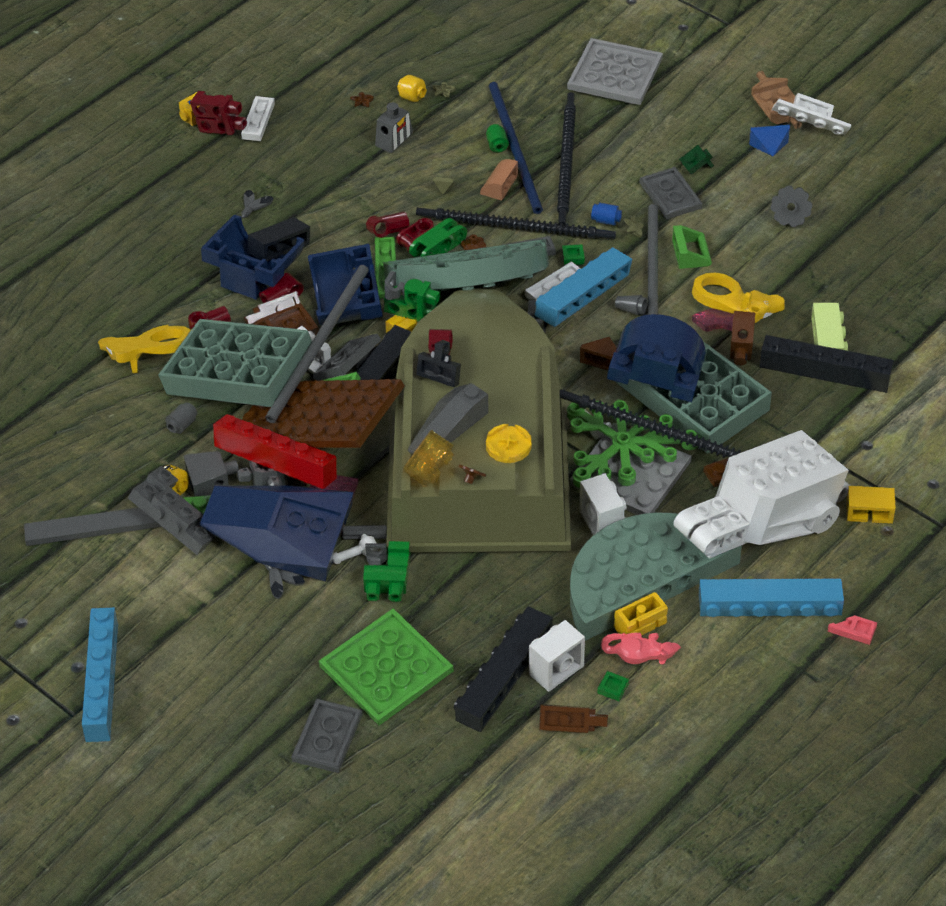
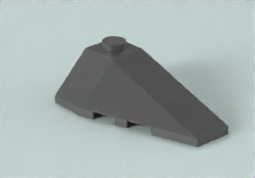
M472 383L455 387L438 401L409 446L408 452L426 463L488 414V394Z

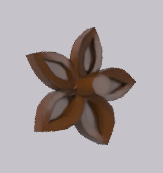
M360 92L359 97L351 96L350 99L355 101V107L361 104L369 107V102L374 99V96L365 95L363 92Z

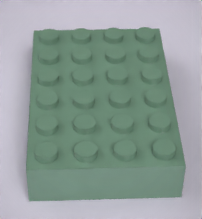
M199 319L158 376L166 394L272 407L312 343L308 330Z
M705 342V360L692 402L670 397L671 390L629 379L628 385L616 382L658 416L670 415L673 418L672 426L676 430L680 428L681 432L684 430H694L699 438L705 437L704 440L711 439L712 443L717 441L718 445L730 439L770 410L772 392ZM679 363L677 373L686 372L684 367Z

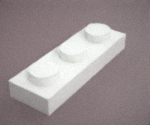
M255 96L247 117V126L241 133L242 139L261 141L275 105L274 98Z
M573 262L568 263L526 289L525 296L529 300H537L540 295L550 291L553 286H557L580 268Z

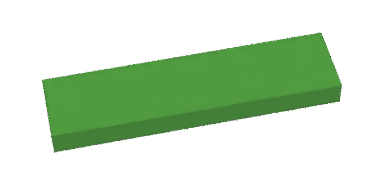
M375 237V276L380 298L385 297L383 262L396 260L395 237Z

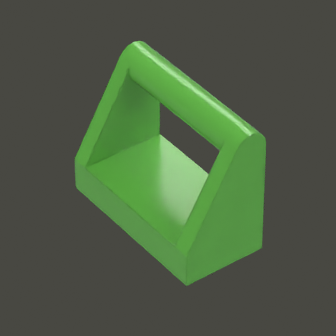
M682 225L673 226L672 242L679 269L710 266L712 261L704 233ZM698 242L701 255L688 251L686 243Z

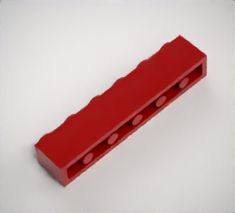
M228 414L213 424L214 447L321 489L326 488L337 479L336 456L326 451L308 446L305 443L296 442L287 436L280 435Z

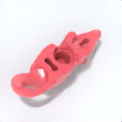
M613 633L606 635L601 641V648L605 653L618 654L622 660L630 664H640L648 660L658 659L659 663L663 665L681 647L677 643L657 642L656 640L659 638L658 633L649 634L647 638H642L641 633ZM621 639V642L614 646L608 645L613 640Z

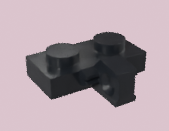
M445 340L436 342L435 350L431 354L426 352L419 353L416 375L451 387L458 386L461 364L451 361V355H448L450 352V342Z

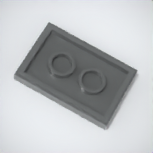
M676 167L640 177L639 183L654 204L658 206L665 219L702 209L703 203Z
M372 334L348 341L314 373V379L321 381L345 375L381 341V338L378 334Z
M316 699L291 756L292 762L339 773L362 718V710Z

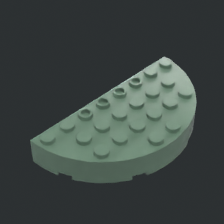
M546 239L383 262L385 280L391 271L396 272L395 286H398L400 282L406 284L411 279H418L423 283L424 281L431 282V289H438V291L457 287L462 288V290L474 289V285L492 287L495 286V282L511 281L518 277L521 279L532 278L533 273L545 270L549 266Z
M645 513L616 521L593 535L582 547L574 561L570 577V607L574 624L586 641L614 627L616 610L654 592L664 602L698 585L700 579H710L740 564L742 546L708 558L674 527V520L678 515L675 513Z

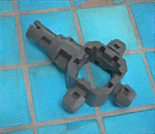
M250 460L249 469L246 467L237 471L239 482H250L252 480L254 486H286L288 479L293 478Z

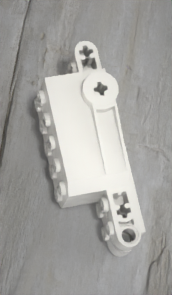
M800 430L729 457L716 497L681 511L674 520V527L708 558L748 542L762 545L814 532L817 534L823 533L834 524L839 516L840 509L836 503L842 501L847 496L850 485L845 479L849 470L817 444L815 440Z

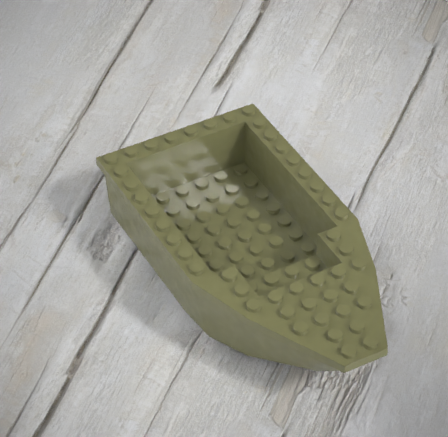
M457 289L417 323L401 347L396 379H401L405 387L391 405L387 553L389 541L410 542V552L571 551L566 400L560 398V389L562 387L559 383L554 346L538 322L499 289ZM429 329H452L451 361L461 364L459 385L456 387L472 383L488 394V414L424 463L408 452V448L438 401L455 387L416 375L418 354L421 352L430 354L428 349ZM502 424H509V426L514 427L519 425L531 435V451L527 457L515 463L496 461L486 451L488 432ZM460 464L487 475L486 477H475L473 484L464 481L466 473L458 466Z

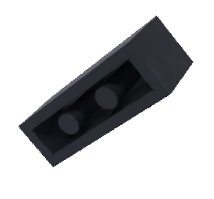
M293 217L248 234L247 253L259 260L266 259V261L288 253L296 245L297 237L304 239V246H307L310 243V226Z

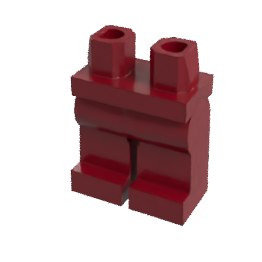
M198 91L190 101L200 132L233 135L236 130H244L247 126L246 118L238 116L242 112L241 102L234 101L232 95H226V97L224 95L211 96L206 95L205 91Z

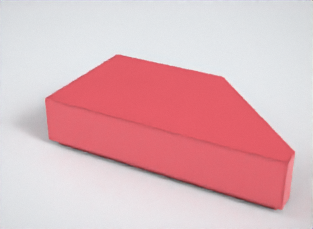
M854 615L846 618V621L829 624L828 632L870 645L877 628V622Z

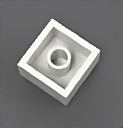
M606 474L580 481L579 511L593 535L606 526L625 518L626 502L623 497H619L615 483L610 481Z
M566 620L559 625L551 627L545 635L534 639L529 645V675L548 692L584 667L585 637Z

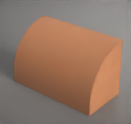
M511 159L500 161L482 187L480 194L503 200L518 177V161Z

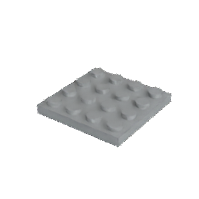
M591 38L567 83V89L641 105L662 61L663 53Z
M613 423L610 428L618 432L617 424ZM604 435L589 455L602 454L612 445V439ZM660 444V445H662V446L665 447V448L670 447V446L665 445V444ZM638 445L643 449L648 448L645 445ZM677 450V458L674 462H667L662 456L654 452V460L651 463H644L640 457L629 451L631 467L636 471V481L631 486H623L618 482L621 459L620 452H617L608 460V467L611 469L610 481L615 483L619 497L624 498L627 506L626 510L636 515L654 513L691 462V455ZM598 469L591 474V478L598 476ZM572 476L571 479H570V486L575 487V488H577V489L580 490V488L576 487V486L573 484V476Z

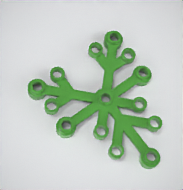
M617 400L613 403L614 408L620 407L622 411L626 409L628 413L629 407L625 401ZM573 402L567 407V418L571 421V430L573 432L580 433L582 431L598 430L612 439V445L602 454L587 455L584 451H576L574 453V463L576 465L583 466L589 464L585 468H577L573 473V484L580 488V481L590 479L591 474L597 469L598 476L606 473L610 480L611 469L608 467V460L617 452H620L621 459L618 482L623 486H631L636 481V471L631 467L629 451L640 457L644 463L653 462L654 452L662 456L665 461L674 462L677 458V450L673 447L665 448L660 444H681L686 450H694L698 447L695 446L693 448L692 444L687 446L686 442L674 441L672 437L668 439L667 435L662 437L661 433L656 435L655 431H652V433L649 431L644 436H637L644 430L643 427L638 428V425H635L627 432L625 421L622 420L620 422L618 418H616L618 431L616 432L604 424L601 412L595 413V410L592 409L593 417L585 412V409L579 408V405ZM668 414L660 416L659 422H662L664 426L668 424V427L671 428L673 418ZM686 430L687 434L692 432L693 436L697 435L694 430ZM638 445H645L648 448L643 449Z

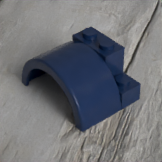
M233 215L201 247L202 261L220 267L221 287L257 300L260 296L259 293L266 290L267 285L274 287L284 276V271L299 257L304 247V239L297 237L296 245L287 254L266 261V259L259 260L247 253L248 234L243 226L241 216Z
M369 244L308 255L318 307L316 313L321 327L360 265L366 266L369 271L336 324L383 317Z
M661 314L637 317L630 321L622 331L616 352H614L609 366L607 379L627 385L629 379L671 390L670 397L692 402L705 360L706 350L704 342L690 325L677 318ZM635 352L634 360L629 359L627 355ZM679 363L684 367L686 372L677 373Z

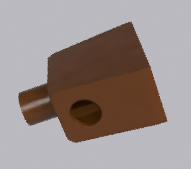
M734 311L730 358L734 359L736 365L742 366L747 363V360H751L755 312ZM740 330H745V331H747L746 334H745V333H739Z

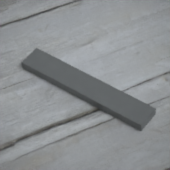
M132 508L24 524L26 546L162 526L142 509Z

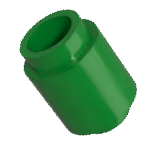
M498 124L490 125L486 132L490 150L495 153L505 151L508 148L509 142L504 128Z

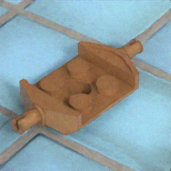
M759 71L756 77L760 82L752 87L751 93L771 122L775 124L791 122L795 129L797 127L800 128L802 123L796 120V118L788 115L783 116L772 110L773 105L778 99L794 103L795 95L787 86L788 79L768 78L763 71L761 73Z

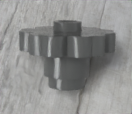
M791 185L780 188L778 195L772 198L771 210L776 212L774 219L781 225L789 223L792 227L803 224L805 217L811 215L813 205L808 200L809 193L804 191L802 187H797L794 190ZM789 203H793L795 205L794 210L788 209L787 206Z

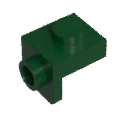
M696 145L679 159L691 175L706 163L711 168L714 167V164L711 162L712 155L707 149L702 150L699 145Z

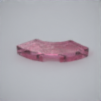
M708 309L692 315V321L706 332L721 328L732 331L734 314L718 309Z

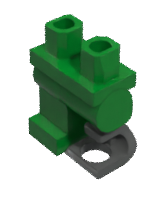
M391 271L384 282V312L413 320L417 319V322H419L437 307L435 305L439 301L440 292L431 289V282L424 281L423 283L418 279H411L406 284L400 282L398 286H395L396 272Z
M389 541L388 565H384L387 562L386 544L365 543L366 559L369 565H364L363 583L367 600L377 601L380 598V593H389L390 601L400 602L407 590L411 555L410 542ZM373 547H378V548H381L382 550H381V551H373V550H371V548H373Z

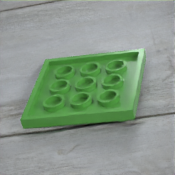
M394 609L388 611L319 660L320 667L379 726L454 672L453 665Z

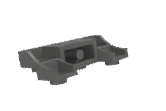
M160 466L151 472L144 482L133 488L128 499L198 555L217 536L200 525L203 514L171 489L176 485L178 479L170 471Z

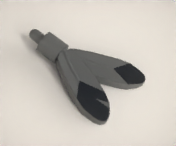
M247 190L244 193V210L241 212V217H248L252 211L270 205L274 198L272 196H264L255 200L254 193L251 190Z
M264 564L269 571L270 588L276 599H280L283 595L282 581L295 586L305 583L304 578L300 574Z

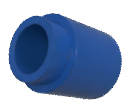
M605 203L593 205L591 220H596V223L615 226L617 222L621 221L622 210H619V206Z

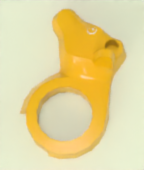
M705 273L694 280L692 295L699 303L733 314L734 311L755 312V323L785 309L783 297L767 295L756 290L743 293L739 283L725 274ZM707 285H720L729 289L732 293L716 295L707 292L703 287Z
M163 325L152 328L137 337L103 338L98 341L101 350L107 351L112 360H116L118 363L130 361L132 373H138V359L142 354L175 353L192 329L184 326ZM178 338L172 341L159 342L165 339Z

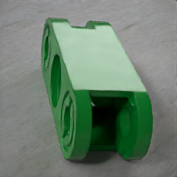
M447 218L416 238L410 245L409 253L413 257L448 253L465 240L468 231L464 226L458 225L454 219Z

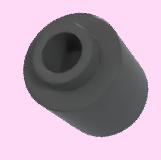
M187 402L180 404L165 419L169 431L181 434L195 421L197 416L196 408Z

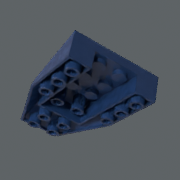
M214 486L200 525L258 563L326 582L333 562V553L343 524L346 525L352 508L353 492L296 486Z

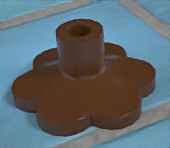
M472 234L461 242V247L463 250L484 248L486 243H484L482 237Z
M460 464L458 466L466 473L464 481L473 484L475 477H486L487 475Z

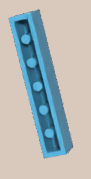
M613 247L607 252H603L598 258L590 261L582 269H578L569 278L567 277L557 286H553L550 291L540 295L535 303V316L556 327L627 277L630 272L632 258Z
M700 579L699 583L700 616L785 617L842 615L844 596L841 579Z
M115 607L92 608L90 613L82 728L86 742L110 741L118 635Z

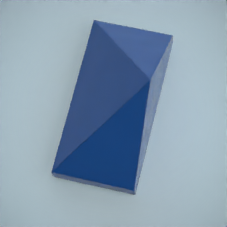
M790 125L750 128L749 144L764 153L774 156L788 143Z

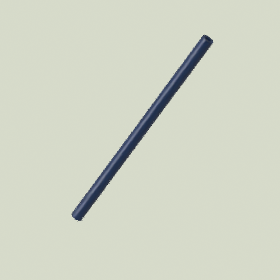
M491 82L489 89L515 161H518V171L533 213L540 214L543 208L497 82Z

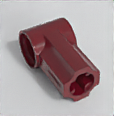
M404 211L380 217L377 215L371 216L366 222L367 230L379 238H383L390 233L402 231L410 226L409 218ZM378 223H381L380 228L378 230H375L376 225Z
M284 273V276L274 287L267 288L260 292L259 295L262 302L266 303L293 292H297L299 297L304 287L290 273Z
M225 306L206 313L195 311L188 316L189 329H193L199 319L231 322V317Z

